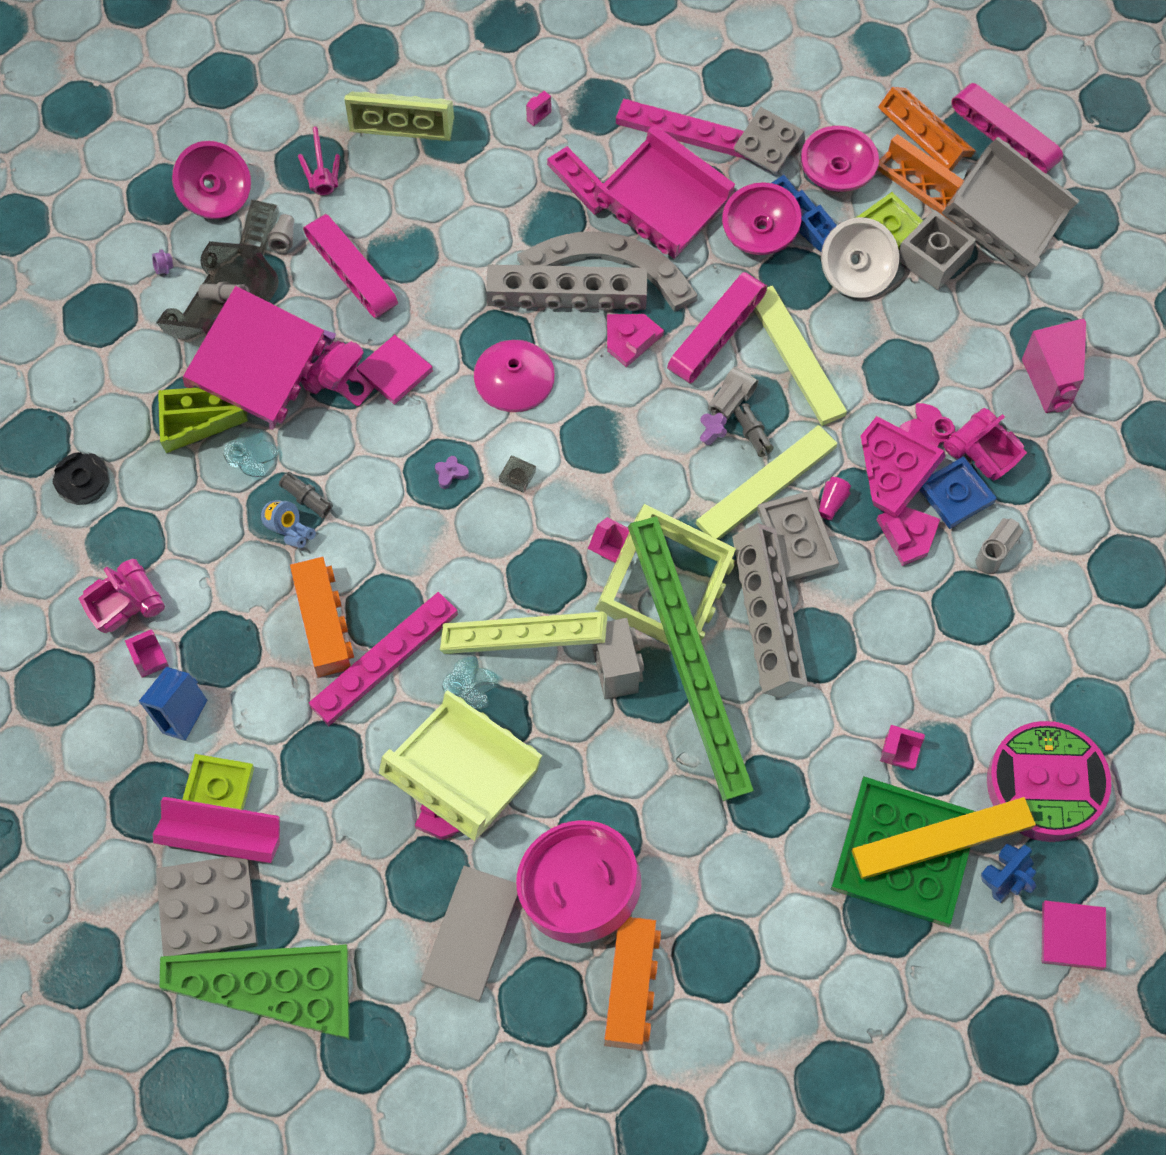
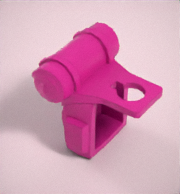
M333 341L330 345H327L323 354L314 363L308 378L303 377L300 381L305 390L317 394L322 389L327 388L340 393L357 407L362 404L374 389V386L357 372L356 366L364 352L360 345L352 341L346 344L341 341ZM348 380L359 382L363 386L364 392L359 396L352 395L346 382Z
M982 408L977 413H974L971 419L958 431L953 432L943 444L945 451L951 457L959 459L967 454L973 459L976 467L993 481L1012 469L1027 453L1023 449L1024 445L1011 431L1007 432L998 424L1005 416L1001 414L996 418L994 413L986 408Z
M136 559L123 562L116 571L109 567L104 568L103 570L108 577L104 580L98 579L78 598L88 618L96 629L103 633L115 631L125 624L129 617L139 611L144 617L150 618L158 615L165 608L161 595L155 590L145 574L144 568L139 565Z

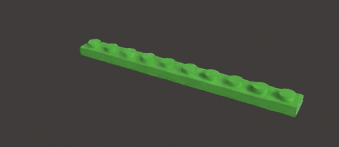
M658 517L630 523L628 529L722 799L726 801L754 791Z

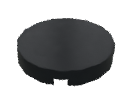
M72 453L64 457L54 470L53 485L59 497L67 503L75 505L89 504L99 499L106 492L110 483L109 471L104 461L93 453Z

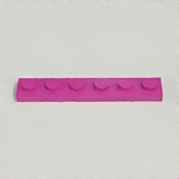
M623 99L616 116V124L647 133L655 124L676 141L750 160L734 150L735 144L744 132L743 130Z
M437 592L308 702L310 708L330 726L443 628V624L453 620L458 615V610L443 595Z

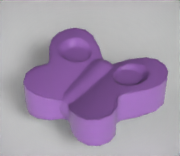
M707 413L701 416L700 421L706 427V430L700 436V440L703 443L710 445L718 437L722 438L727 434V430L724 428L727 418L722 413H717L715 416Z
M450 456L445 463L438 462L435 464V472L439 475V486L442 489H447L455 478L464 480L469 476L468 468L459 464L455 456Z

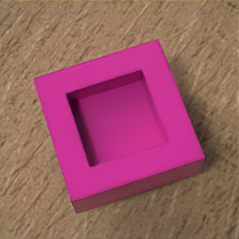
M546 91L532 97L526 104V120L533 127L551 113V96Z

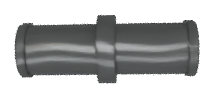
M742 404L743 412L738 406L733 413L743 428L744 437L751 441L759 457L765 456L764 448L767 454H770L774 447L764 433L762 422L757 421L749 404Z
M290 471L285 473L280 479L279 486L296 497L297 503L306 505L321 518L329 514L333 504L315 492V487L311 484L306 485Z

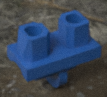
M1006 844L998 855L999 861L1006 865L1003 870L1000 871L991 864L981 873L982 882L992 890L993 899L1001 903L1010 891L1018 895L1022 890L1029 893L1035 890L1036 884L1032 878L1035 876L1036 871L1031 868L1034 862L1030 858L1032 849L1026 845L1018 849L1010 844Z

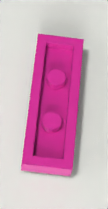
M568 146L547 158V165L594 215L604 209L594 199L595 185L597 182L601 185L603 183Z

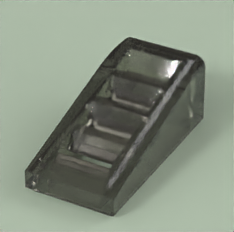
M251 199L239 250L265 255L268 247L267 236L275 226L279 214L276 204ZM258 214L267 215L268 218H267V219L260 218V217H257V215H258ZM257 222L266 225L265 228L254 226V223ZM251 232L263 233V237L251 235ZM248 240L261 242L260 247L247 244Z

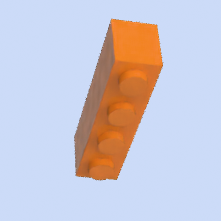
M324 557L290 564L317 678L346 671L351 666L349 659L355 657L351 642L344 641L343 633H347L348 629L345 617H338L337 608L342 607L338 590L332 591L330 583L336 582L332 565L326 566Z
M629 917L617 930L604 1046L642 1051L643 1042H649L651 1023L645 1022L646 1010H653L654 992L648 991L650 979L656 980L658 961L652 960L653 949H659L661 931L655 930L656 920Z

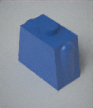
M166 667L141 697L139 703L162 734L186 741L208 700L198 687L197 680L189 673Z

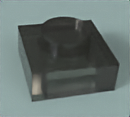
M511 455L499 475V482L524 493L536 472V466Z

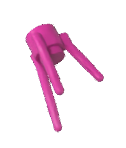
M314 126L313 135L318 169L312 175L303 155L299 154L298 158L308 179L310 190L318 195H328L334 191V188L338 187L337 177L340 155H335L332 173L327 168H324L318 128Z

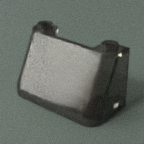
M209 241L201 254V267L208 275L203 283L217 284L219 282H228L232 285L245 284L249 289V293L267 302L271 300L278 288V275L255 245ZM197 291L184 313L175 308H168L161 314L156 324L166 334L200 348L225 303H220L217 300L204 301L199 297Z

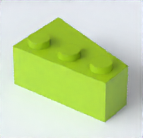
M198 387L158 390L160 444L166 453L248 421L247 411Z

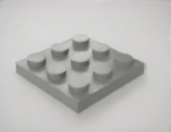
M230 856L156 868L163 956L214 953L258 945L250 862L248 859Z

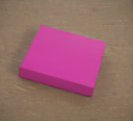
M395 334L356 367L357 372L394 405L433 372L432 365Z
M1044 901L1042 903V963L1104 970L1106 968V907Z

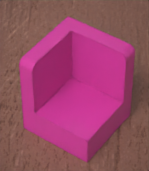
M606 517L597 524L588 549L616 563L629 534L628 527Z
M152 629L125 640L133 662L142 678L169 667Z
M890 725L880 761L908 770H914L925 735Z

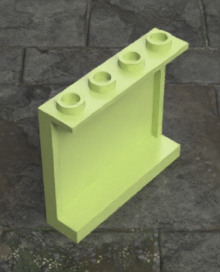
M447 690L442 704L395 752L389 749L382 756L379 774L475 841L537 773L542 755L532 746L526 745L513 736L509 730L503 729L491 721L486 714L478 712L468 705L464 699L455 696Z

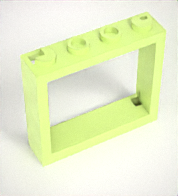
M644 504L634 522L657 516L664 536L718 561L693 618L700 640H702L705 636V632L702 631L704 623L711 621L716 610L712 606L715 598L719 599L725 589L726 584L722 582L725 574L729 575L734 567L735 560L732 557L736 548ZM629 532L595 610L605 612L607 616L616 620L627 618L630 627H634L636 630L669 645L661 623L614 601L636 551Z

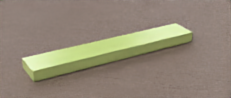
M768 287L765 296L754 311L821 426L845 417L847 410L774 287Z
M818 425L698 518L696 525L705 534L720 540L757 511L758 504L771 500L836 449L838 443Z
M605 612L445 623L443 624L440 651L444 654L605 643L607 615Z

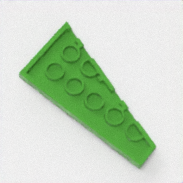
M347 944L160 956L159 988L163 991L350 1040Z

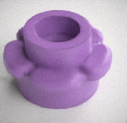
M160 249L158 253L152 254V263L156 274H169V269H173L170 253L166 254L163 249Z

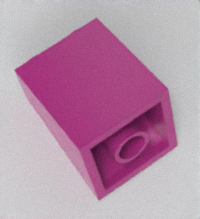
M1084 318L1036 330L1031 335L1022 361L1045 413L1053 411L1059 413L1069 409L1084 380L1086 321Z

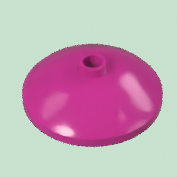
M828 126L817 130L805 141L801 153V164L808 178L818 186L836 192L853 191L865 186L874 177L879 163L878 151L873 141L863 132L848 126Z
M216 141L194 143L179 155L173 167L172 183L178 199L189 211L200 217L208 219L228 217L237 212L249 196L251 177L247 164L238 152L226 144ZM204 181H210L212 188H207L204 185Z
M765 182L753 183L737 190L727 201L722 216L723 229L729 241L746 253L754 255L776 253L787 247L797 236L801 226L800 206L796 198L779 185ZM761 225L766 226L765 229H759L758 227Z
M506 340L492 345L481 354L474 369V383L480 397L490 406L505 412H523L538 406L549 396L555 380L554 366L547 353L537 345L523 340ZM510 365H518L516 368L510 367Z

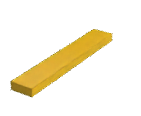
M1025 797L859 846L852 849V854L863 880L1034 828L1036 824Z

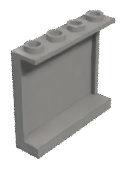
M997 137L984 150L942 214L1024 277L1038 265L1041 260L1039 256L1069 210L1080 200L1055 182L1048 174L1032 164L1029 159L1019 154L1007 142Z

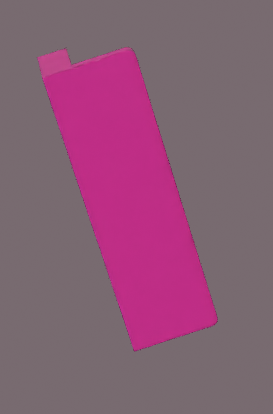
M163 797L161 800V819L153 833V843L272 863L280 844V817Z

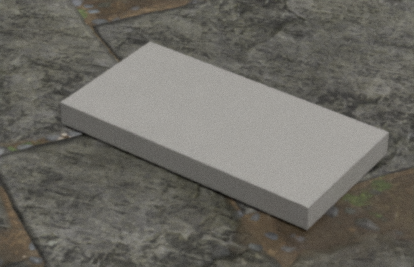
M463 866L423 972L422 983L480 1002L518 898L515 882Z

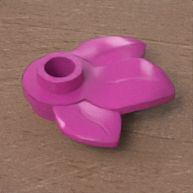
M916 403V419L909 420L900 425L901 429L936 447L940 443H944L955 432V426L949 418L942 417L938 408L925 403ZM938 429H941V430H943L945 433H940V432H938L937 430H938Z

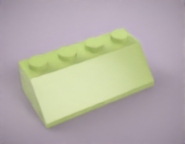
M350 92L345 95L344 100L350 132L450 141L454 120L452 100L369 92Z

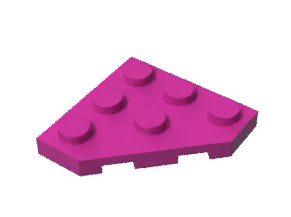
M876 416L860 436L871 497L875 507L897 518L946 457L945 451Z

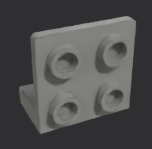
M760 107L735 144L734 150L776 174L794 148L799 151L802 149L805 143L804 130Z

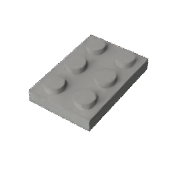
M811 491L758 504L757 511L762 524L776 529L787 582L838 568L839 562Z

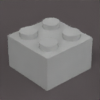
M934 210L902 241L899 250V262L939 290L971 258L976 239Z
M627 618L607 621L605 643L592 644L604 699L638 693L639 682H643V660L641 654L636 653L635 646L637 644V635L634 627L629 628Z

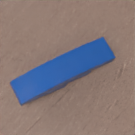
M782 175L771 183L785 188L796 198L801 210L799 233L822 253L825 239L837 225L821 205L816 207L803 190L797 191L787 177Z

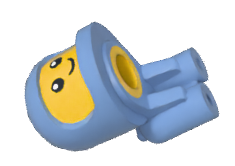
M273 500L267 503L261 511L263 525L268 530L285 535L284 542L287 545L303 548L306 545V539L312 540L316 535L313 528L299 523V511L291 502Z

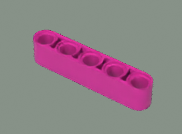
M976 83L967 85L951 100L953 109L961 117L994 141L999 137L1007 142L1014 150L1029 159L1032 164L1047 174L1063 159V152L1056 143Z
M328 214L322 215L303 227L309 242L374 318L379 317L398 305V300L392 289Z
M746 272L741 273L673 354L667 369L689 384L693 383L761 302L766 294L767 285Z

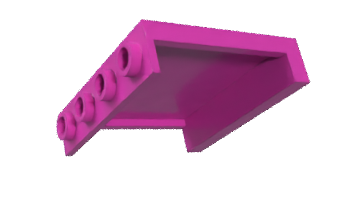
M654 124L647 131L646 140L603 185L597 182L594 199L599 206L604 209L607 208L614 213L619 221L634 228L639 236L654 243L663 254H668L675 259L724 207L733 195L735 183Z
M235 286L184 373V386L187 388L198 387L269 422V429L274 430L277 423L282 424L288 413L286 406L289 401L296 400L301 386H299L303 377L307 379L314 365L311 361L315 354L321 355L326 345V341L323 340L324 330Z

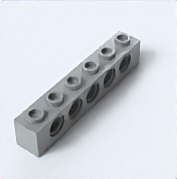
M488 264L487 306L497 308L511 306L522 308L547 307L549 309L574 308L578 310L585 308H598L602 310L627 309L630 311L646 310L647 268Z
M756 523L732 536L734 548H736L734 554L737 558L739 580L744 594V605L749 620L754 657L760 677L759 683L763 694L782 698L808 686L777 532L774 528Z

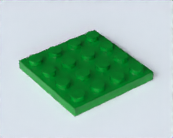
M863 776L830 890L949 928L971 847L863 880L853 857L852 849L976 811Z

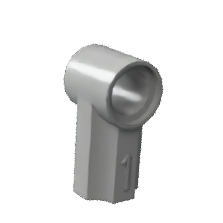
M733 367L727 374L722 385L723 387L708 404V410L713 416L717 413H722L728 420L743 400L747 401L752 396L759 381L741 369Z
M1003 518L990 537L983 542L976 557V566L981 572L992 574L999 570L1003 560L1024 532L1017 521L1012 518ZM987 554H991V555H993L995 558H991V557H989Z

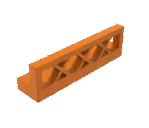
M892 87L878 106L885 115L930 156L950 171H953L963 157H972L976 152L907 88Z
M898 134L891 139L889 150L879 159L877 168L879 172L941 215H943L942 212L947 206L946 204L949 203L964 181ZM892 159L900 164V169H890L885 164ZM906 175L917 176L920 179V183H910L906 180ZM935 189L940 193V197L932 198L927 195L926 190Z

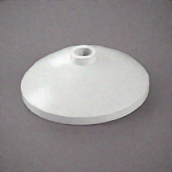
M869 218L846 220L838 224L825 239L821 253L823 272L829 283L846 296L865 298L876 295L888 287L897 273L899 249L896 240L891 232L878 221ZM853 255L858 257L857 264H854L851 260Z

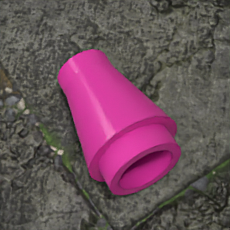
M831 477L829 481L825 482L818 509L822 518L832 520L835 513L851 495L849 491L851 485L847 481L838 477Z

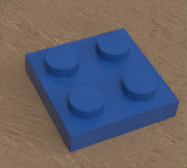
M964 456L933 473L920 488V492L949 529L993 505L997 499Z

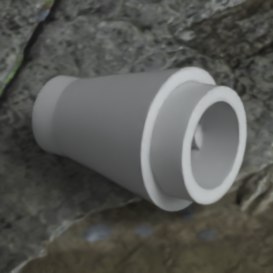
M282 214L267 236L268 246L272 251L286 253L292 248L293 225L295 222L292 216Z

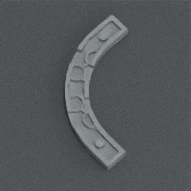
M607 232L565 234L541 242L517 254V260L520 265L559 266L572 261L585 260L586 257L590 256L601 257V260L624 264L625 262L636 268H647V278L661 292L674 312L697 301V294L680 270L666 256L643 242L623 235Z

